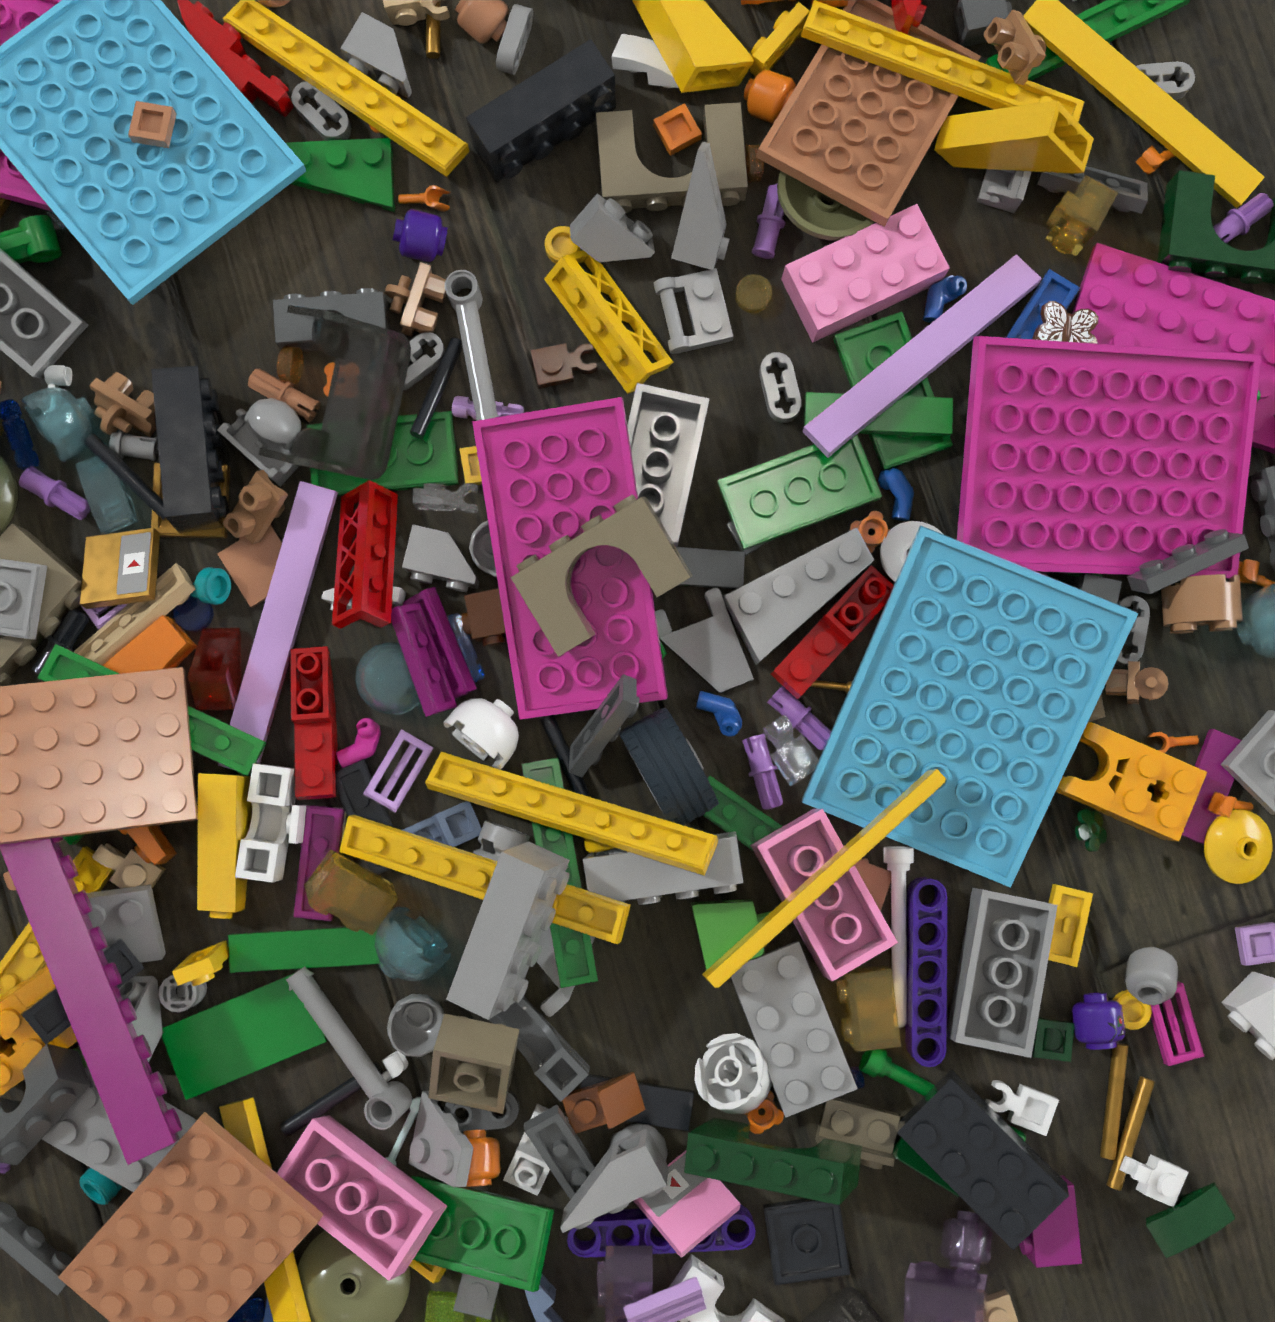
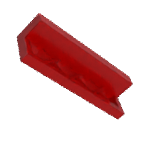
M371 480L341 496L332 625L340 629L359 619L380 628L391 623L398 494ZM359 502V505L354 512V504ZM356 532H357V537L355 538L353 544L351 545L352 539L354 538V536H355V534H356ZM354 566V571L352 572V574H351V576H350V578H349V573H350L352 567ZM352 598V608L347 610V605Z

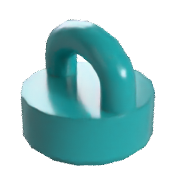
M204 568L196 576V580L193 583L196 590L190 595L206 604H221L226 601L230 594V577L223 569Z
M89 1168L79 1180L80 1187L84 1193L94 1202L101 1205L108 1204L123 1187L92 1168Z

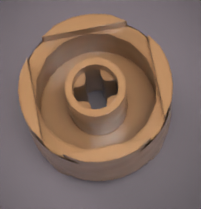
M1226 574L1188 576L1180 580V583H1175V586L1169 585L1161 589L1163 626L1170 627V634L1193 633L1197 630V626L1209 625V632L1231 631L1233 628H1237V622L1243 621L1239 575H1233L1229 578V582H1226Z

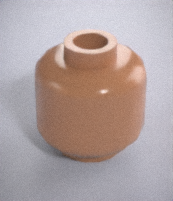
M460 0L455 9L459 13L457 17L458 25L480 44L487 43L491 38L498 42L503 36L507 24L505 21L509 12L507 4L502 0Z

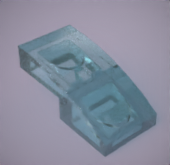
M97 456L76 464L86 499L98 528L103 535L138 522L129 491L124 487L123 481Z

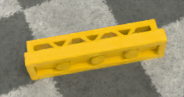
M584 250L562 256L544 278L627 394L635 391L637 383L643 384L651 375L668 369L673 363L672 359L601 262L595 260ZM584 262L593 275L585 272L579 263ZM600 292L609 295L614 303L606 301ZM622 321L629 323L634 332L627 330ZM643 349L650 352L657 362L651 363Z

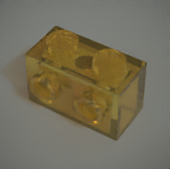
M1085 175L1073 192L1066 191L1059 205L1057 204L1046 222V225L1050 226L1051 229L1045 240L1052 243V246L1057 251L1077 256L1098 231L1118 192Z
M331 849L304 885L308 903L315 911L322 915L330 913L340 918L347 928L356 932L361 929L370 935L374 934L398 900L392 882Z
M886 965L855 968L844 974L842 980L836 981L839 1003H845L847 1018L841 1019L844 1042L850 1041V1046L855 1052L901 1047L892 969Z

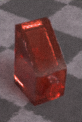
M240 628L202 629L188 673L196 710L234 709L241 685Z

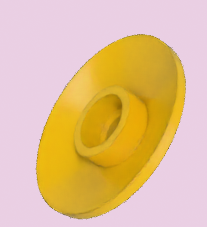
M1234 809L1230 818L1218 816L1207 830L1204 840L1206 862L1211 871L1218 878L1226 882L1243 884L1256 879L1263 873L1271 859L1273 843L1270 830L1264 820L1251 811ZM1247 843V849L1244 853V846Z

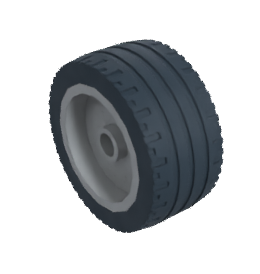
M666 708L643 717V719L634 722L619 733L667 821L684 826L719 804L696 752L688 739H685Z

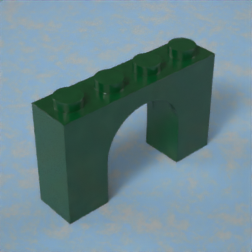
M1179 170L1166 185L1157 262L1169 266L1168 270L1204 273V276L1209 279L1231 277L1240 279V282L1244 284H1259L1261 282L1275 284V198L1272 199L1274 205L1271 208L1269 232L1265 246L1254 251L1238 250L1223 242L1216 234L1212 225L1211 207L1215 175Z
M717 1117L710 1119L688 1133L684 1173L835 1205H840L858 1185L861 1145L824 1138L816 1146L810 1148L772 1146L749 1140L750 1124Z

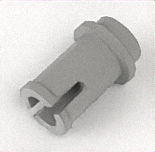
M121 430L118 433L113 432L110 436L109 448L121 459L124 456L156 461L159 456L158 438L129 435Z

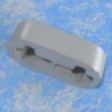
M519 4L513 5L497 52V70L513 75L516 74L532 27L534 15L532 8Z
M1184 62L1151 63L1136 66L1174 100L1185 96L1195 82L1193 69ZM1172 75H1175L1177 81L1183 82L1180 87H1177L1175 81H1168Z
M307 81L296 85L292 91L291 98L298 114L325 141L347 140L351 135L352 128L345 111L333 99ZM305 96L311 99L315 98L319 108L315 110L309 103L304 104L302 99ZM328 116L333 122H339L341 128L337 131L334 128L329 129L324 118Z
M431 332L421 333L388 357L382 367V374L388 385L398 391L407 390L440 365L445 353V347L441 339ZM427 343L428 346L432 347L436 344L434 347V357L430 358L426 354L417 361L415 360L423 353L422 345ZM410 363H413L406 368L405 373L407 377L401 380L398 376L392 379L395 375L393 371L395 366L398 365L403 369Z
M773 352L763 359L759 369V377L770 417L779 423H788L793 421L800 411L801 396L790 358L786 354ZM772 363H777L778 368H785L780 377L781 384H777L774 373H767ZM781 391L784 392L786 402H793L794 404L790 407L789 413H784L782 408L776 409L775 407L779 403V392Z
M1128 596L1118 600L1117 604L1126 608L1133 604V611L1139 612V616L1136 618L1126 642L1127 646L1132 648V653L1126 654L1123 658L1121 651L1115 663L1116 665H1128V661H1138L1144 652L1150 608L1148 603L1139 596Z

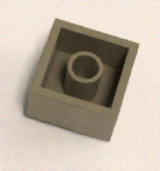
M444 1014L433 1049L428 1098L503 1114L513 1076L520 1029L507 1027L503 1024L473 1020L465 1016Z

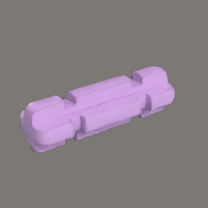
M455 396L452 403L453 415L466 419L468 416H472L473 420H476L473 401H470L469 397ZM495 401L498 417L524 413L521 405L509 403L508 406H504L503 402Z

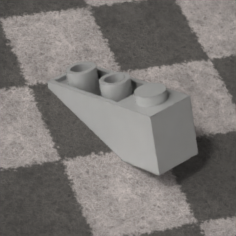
M648 1128L611 1145L564 1208L560 1226L562 1233L573 1228H585L595 1218L608 1212L611 1214L618 1213L626 1208L630 1202L643 1196L645 1198L653 1197L667 1186L668 1165Z

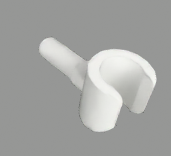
M51 365L45 369L44 377L48 387L42 409L43 414L51 416L58 393V386H70L72 382V369L64 365Z
M395 1051L382 1059L387 1071L381 1075L386 1082L399 1076L408 1067L406 1057L399 1051Z

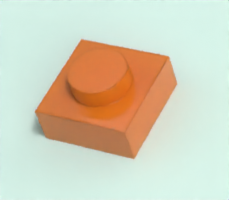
M685 103L653 119V127L670 156L702 139V133Z

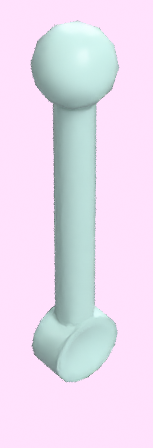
M421 1097L412 1099L411 1111L389 1157H386L395 1166L397 1165L395 1161L418 1114Z

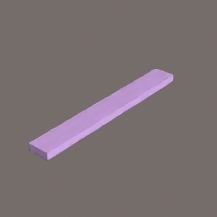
M1016 254L805 425L803 433L829 458L969 343L973 337L980 334L1036 288L1042 278Z
M300 481L230 722L231 726L265 742L268 738L291 658V649H293L338 495V492ZM264 749L256 764H260ZM218 763V766L229 768L221 763Z

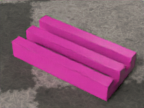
M1179 981L1177 982L1175 997L1191 1051L1186 1052L1171 999L1162 1002V1006L1177 1055L1173 1054L1159 1004L1151 1005V1021L1163 1062L1167 1066L1204 1057L1184 984Z

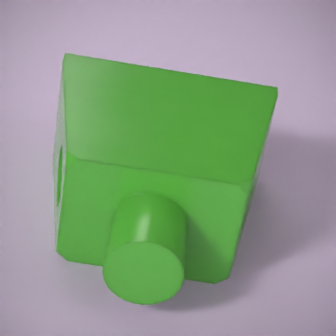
M751 899L692 902L691 907L705 969H709L772 911L756 915L754 903ZM764 947L750 960L765 954Z

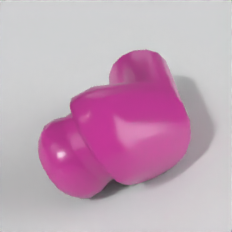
M371 718L359 720L356 725L358 732L354 744L336 752L342 768L369 758L375 753L381 731L378 723L374 722Z

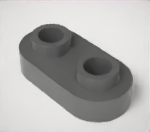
M509 1089L505 1104L507 1112L504 1115H497L492 1111L449 1102L445 1104L443 1113H451L461 1133L468 1130L502 1129L510 1126L516 1120L520 1104L516 1094ZM460 1107L467 1109L469 1117L459 1119L455 1113L456 1109Z

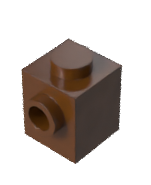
M499 588L464 595L467 612L462 613V622L466 635L472 634V639L476 642L483 641L484 647L505 643L506 631Z

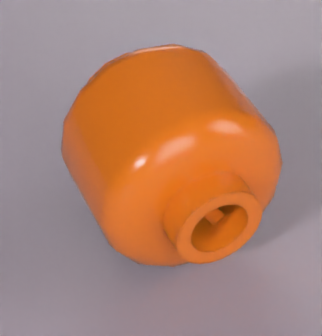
M763 70L755 79L751 78L744 90V100L747 101L750 115L774 124L796 87L794 80L791 77L771 70Z
M486 1130L463 1131V1134L466 1135L474 1147L466 1187L492 1185L491 1179L498 1177L501 1171L499 1141L492 1137H486Z

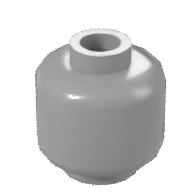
M1156 947L1141 948L1130 954L1127 961L1125 978L1126 987L1130 994L1140 1002L1148 1005L1161 1004L1172 998L1177 990L1178 980L1177 961L1173 956Z

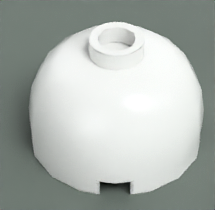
M482 698L467 700L455 708L443 722L446 728L454 726L456 729L452 735L484 761L488 755L496 761L492 765L494 768L501 770L516 750L519 733L516 724L510 718L514 712L499 699H496L494 703Z
M738 1033L723 1034L711 1040L706 1046L709 1049L705 1052L702 1059L698 1058L695 1065L694 1081L698 1094L710 1106L728 1114H745L757 1108L767 1098L772 1086L768 1074V1065L757 1043Z

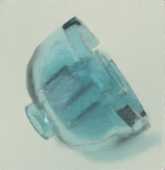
M46 387L21 398L22 402L26 404L24 407L43 439L55 445L56 450L52 452L62 463L76 457L87 448L84 441L89 435L93 434V428L89 419L95 416L83 396L76 399L68 390L59 387Z
M1274 583L1252 593L1243 602V621L1236 628L1243 646L1251 644L1257 654L1267 659H1275Z
M389 641L375 645L362 656L357 665L355 682L359 695L369 707L382 714L400 715L421 704L399 642Z
M397 906L386 916L376 932L375 950L381 961L379 967L384 974L392 979L398 977L405 981L420 982L434 975L449 960L451 953H444V949L448 946L447 942L426 919L419 916L416 920H413L411 917L406 916L410 909Z

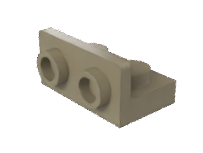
M834 1098L823 1103L815 1140L817 1144L825 1138L861 1145L860 1163L874 1169H882L883 1165L894 1167L895 1158L892 1152L901 1116L895 1112Z

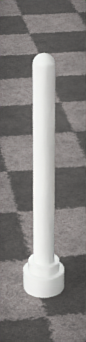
M888 846L884 847V863H887V870L891 871V931L898 942L891 947L892 1023L894 1026L901 1028L907 1023L906 871H909L910 864L914 863V848Z

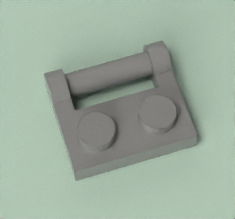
M717 268L675 278L664 277L653 283L656 295H659L666 318L670 340H668L670 353L677 354L733 341V333ZM684 291L694 335L684 336L674 293Z

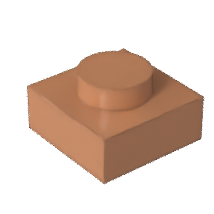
M136 101L128 136L133 143L169 148L177 114L173 107Z

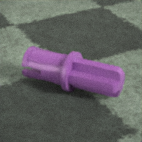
M777 184L768 187L763 212L757 217L759 228L752 253L764 259L774 258L779 231L785 226V221L783 220L784 211L777 194Z
M1259 193L1239 209H1231L1227 212V217L1213 226L1216 234L1226 244L1239 234L1245 235L1249 232L1252 224L1271 211L1274 205L1273 201L1267 194Z
M34 467L27 468L20 476V487L39 496L44 500L45 505L49 507L56 506L78 520L86 518L87 514L91 511L92 506L88 500L67 489L66 483L61 480L55 481Z
M782 686L767 703L791 724L790 728L792 730L796 728L816 748L823 750L831 731L810 712L812 710L810 706L806 708Z
M760 734L744 739L742 743L744 744L751 772L748 774L749 777H754L762 808L772 809L781 806L783 799L774 771L778 769L777 765L773 766L765 734Z

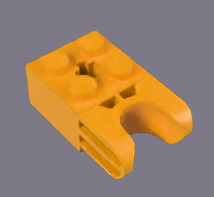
M1088 722L1079 741L1094 750L1098 756V769L1095 775L1088 780H1082L1073 776H1062L1056 792L1162 840L1179 842L1207 772L1103 726ZM1149 785H1152L1154 788L1153 797L1152 793L1147 791Z
M47 965L0 997V1096L25 1079L22 1070L46 1045L21 1013L55 988ZM72 1026L68 1027L48 1044L63 1048H69L75 1044L77 1039ZM12 1037L15 1040V1043L10 1044L5 1040Z

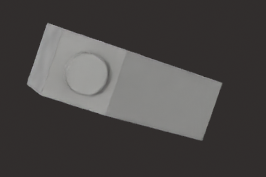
M702 141L697 151L671 259L714 270L717 260L725 259L730 239L724 237L727 224L710 143Z

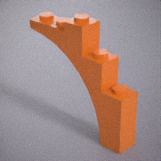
M162 615L102 666L119 674L177 668L197 645L175 619ZM159 825L118 830L124 835L129 834L137 844L134 847L136 853L146 863L152 862L154 865L164 864L177 854Z

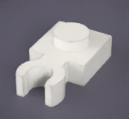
M993 1080L991 1085L1003 1091V1098L999 1102H993L989 1099H986L985 1102L995 1112L1010 1110L1007 1120L1011 1123L1047 1136L1059 1100L1054 1096L1019 1084L1015 1094L1004 1082Z

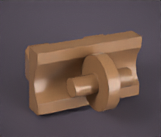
M1012 10L1006 19L995 17L984 31L988 44L994 45L998 52L997 60L1002 68L1008 69L1016 84L1024 85L1028 80L1031 69L1038 67L1046 57L1045 41L1041 36L1033 34L1019 11Z
M420 262L411 291L408 290L411 279L403 275L399 280L398 286L393 284L386 286L385 295L393 299L390 307L392 312L400 314L403 303L406 304L400 321V326L403 327L402 334L412 337L414 331L434 333L438 313L424 309L422 306L425 297L443 303L447 293L445 291L446 280L432 274L430 265Z
M115 372L105 382L96 378L89 385L90 389L95 391L94 403L98 407L94 414L102 419L100 424L102 432L111 435L120 429L128 433L133 427L151 437L157 430L154 420L156 418L154 393L144 390L136 400L128 397L134 390L132 382L118 372Z
M264 470L256 471L249 484L241 490L237 505L233 512L228 513L223 521V525L234 537L245 536L252 544L258 543L273 519L281 516L285 509L284 501L288 494L274 485Z
M1128 661V670L1112 669L1106 682V695L1127 696V704H1139V696L1144 699L1155 700L1162 697L1167 691L1168 678L1158 668L1148 667L1140 671V662Z

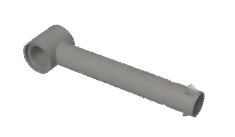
M456 270L447 277L445 291L452 308L457 313L473 405L476 412V421L496 418L498 413L496 411L495 397L478 312L483 301L477 279L471 272ZM469 288L472 290L465 297L456 296L461 289Z
M304 966L286 979L289 984V991L293 989L300 1001L304 1003V1007L368 1096L369 1100L364 1107V1114L368 1123L380 1130L390 1128L411 1106L412 1096L409 1089L401 1082L390 1081L387 1083L324 992L321 991L319 985L312 977L314 973L307 970Z

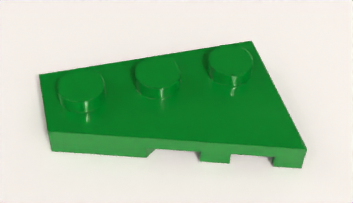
M390 138L286 143L306 168V172L293 181L292 185L325 194L334 193L348 197L354 202L381 206L383 210L395 213L393 148Z

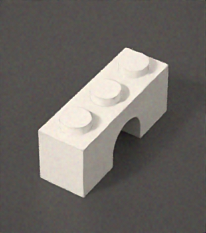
M253 763L247 801L252 803V818L247 836L240 841L235 873L236 878L272 883L283 880L289 844V834L286 833V820L288 813L292 811V805H295L296 799L295 768Z
M692 1254L669 1286L672 1287L697 1277L702 1290L706 1309L679 1320L680 1322H785L783 1318L755 1298L752 1299L746 1310L741 1314L728 1316L721 1313L715 1304L725 1288L723 1277Z

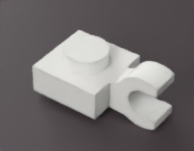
M1151 1154L1146 1164L1125 1156L1119 1169L1139 1181L1136 1190L1174 1207L1188 1175V1172L1181 1167Z

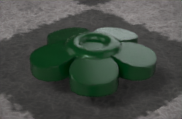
M1080 810L1078 812V821L1082 825L1076 826V837L1080 841L1085 840V847L1089 852L1098 851L1100 844L1106 843L1107 840L1106 830L1101 828L1103 818L1098 811Z

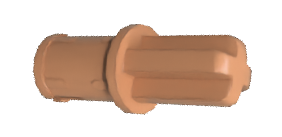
M256 368L248 379V386L267 398L286 402L296 411L297 415L303 417L308 422H311L317 414L313 410H319L320 401L314 400L293 388L292 382L284 383L260 368Z

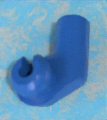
M950 275L930 286L924 311V321L928 323L935 321L943 314L945 304L966 292L967 282L965 278L959 275Z
M895 468L883 470L878 478L879 486L885 490L890 489L895 497L891 518L897 521H910L914 497L913 487L902 471Z
M700 691L696 708L714 713L723 735L732 737L738 734L742 727V718L735 703L730 698Z

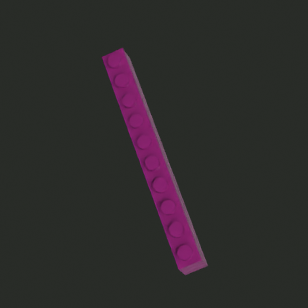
M63 837L0 845V851L127 1165L180 1140L177 1133L182 1130L180 1119L174 1108L167 1109L162 1095L167 1093L164 1080L159 1071L153 1073L147 1060V1058L152 1056L150 1046L143 1034L137 1036L132 1023L137 1020L134 1007L129 998L123 1000L117 987V985L122 983L120 973L115 963L111 962L108 964L102 949L107 948L106 939L100 927L96 926L93 928L88 913L93 911L92 905L84 890L78 892L73 879L78 876L76 866L69 854L63 855L58 843L64 840Z

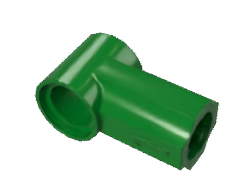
M34 215L24 218L19 222V227L0 233V248L18 264L27 261L37 263L48 262L62 255L53 220L50 216Z

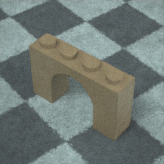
M741 102L705 105L703 115L704 140L706 143H710L722 205H736L740 201H745L748 188ZM632 110L596 113L602 197L605 200L609 198L615 200L621 205L625 213L635 208L662 211L668 208V206L682 205L684 207L692 172L676 178L661 177L652 173L641 163L636 153Z
M631 495L614 505L617 512L604 520L601 514L581 526L584 533L572 540L569 535H566L549 545L552 552L539 560L535 554L516 566L519 572L510 578L558 657L596 635L576 602L571 588L574 566L578 559L588 550L596 546L608 545L625 551L634 559L656 597L693 576L646 497L636 500L635 496Z
M13 523L0 536V559L47 566L36 640L11 636L0 638V686H9L12 681L10 676L19 666L26 665L34 658L37 653L35 648L48 635H54L62 623L60 620L67 612L80 606L82 577L27 529Z

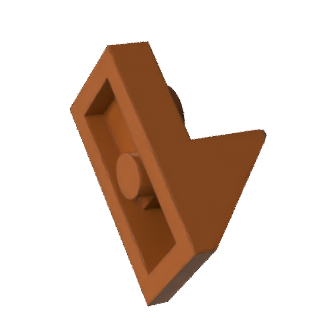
M635 1072L572 1091L562 1100L568 1121L576 1134L607 1124L608 1129L614 1128L646 1110Z

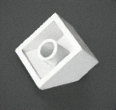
M1252 971L1221 1003L1231 1012L1227 1016L1229 1020L1245 1033L1249 1031L1257 1039L1254 1045L1267 1058L1273 1060L1275 1058V978Z

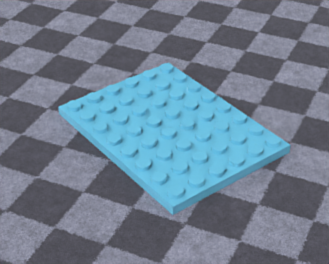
M62 0L0 46L1 151L132 305L306 172V168L301 160L161 0ZM136 101L173 107L177 115L169 148L133 143L128 133Z
M920 525L832 728L827 744L804 793L802 803L817 809H823L826 813L865 828L926 771L938 769L946 778L945 783L886 837L1011 888L1139 613Z

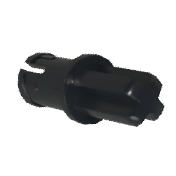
M78 609L69 610L54 635H48L47 640L49 642L31 669L40 674L55 644L74 652L73 646L88 624L89 617Z

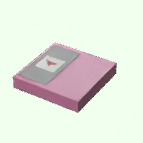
M686 1151L668 1164L667 1186L662 1191L650 1198L643 1196L634 1200L681 1258L740 1210L739 1201L720 1180L684 1173Z

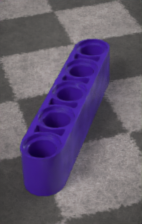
M919 877L911 881L907 889V1023L905 1025L906 1050L916 1062L925 1067H934L940 1064L946 1055L947 892L939 881L927 877ZM930 884L934 888L935 896L931 903L923 905L919 900V891L923 886ZM925 923H932L935 930L933 938L928 942H921L918 936L919 928ZM925 961H932L934 964L933 975L929 979L921 980L918 976L919 966ZM931 999L934 1003L932 1014L924 1018L919 1017L917 1011L919 1004L924 1000ZM924 1038H932L934 1042L933 1050L927 1055H919L917 1051L919 1042Z
M740 1205L739 1211L689 1252L740 1250L747 1248L752 1244L756 1232L751 1213L746 1207ZM623 1209L618 1213L611 1214L608 1212L595 1218L587 1226L595 1233L594 1238L590 1241L578 1239L575 1235L576 1230H578L576 1228L568 1231V1247L578 1257L676 1253L664 1237H656L652 1234L651 1229L654 1225L641 1209ZM736 1219L747 1223L745 1230L738 1234L731 1233L727 1229L729 1223ZM626 1225L633 1230V1234L628 1239H619L613 1234V1230L617 1226Z

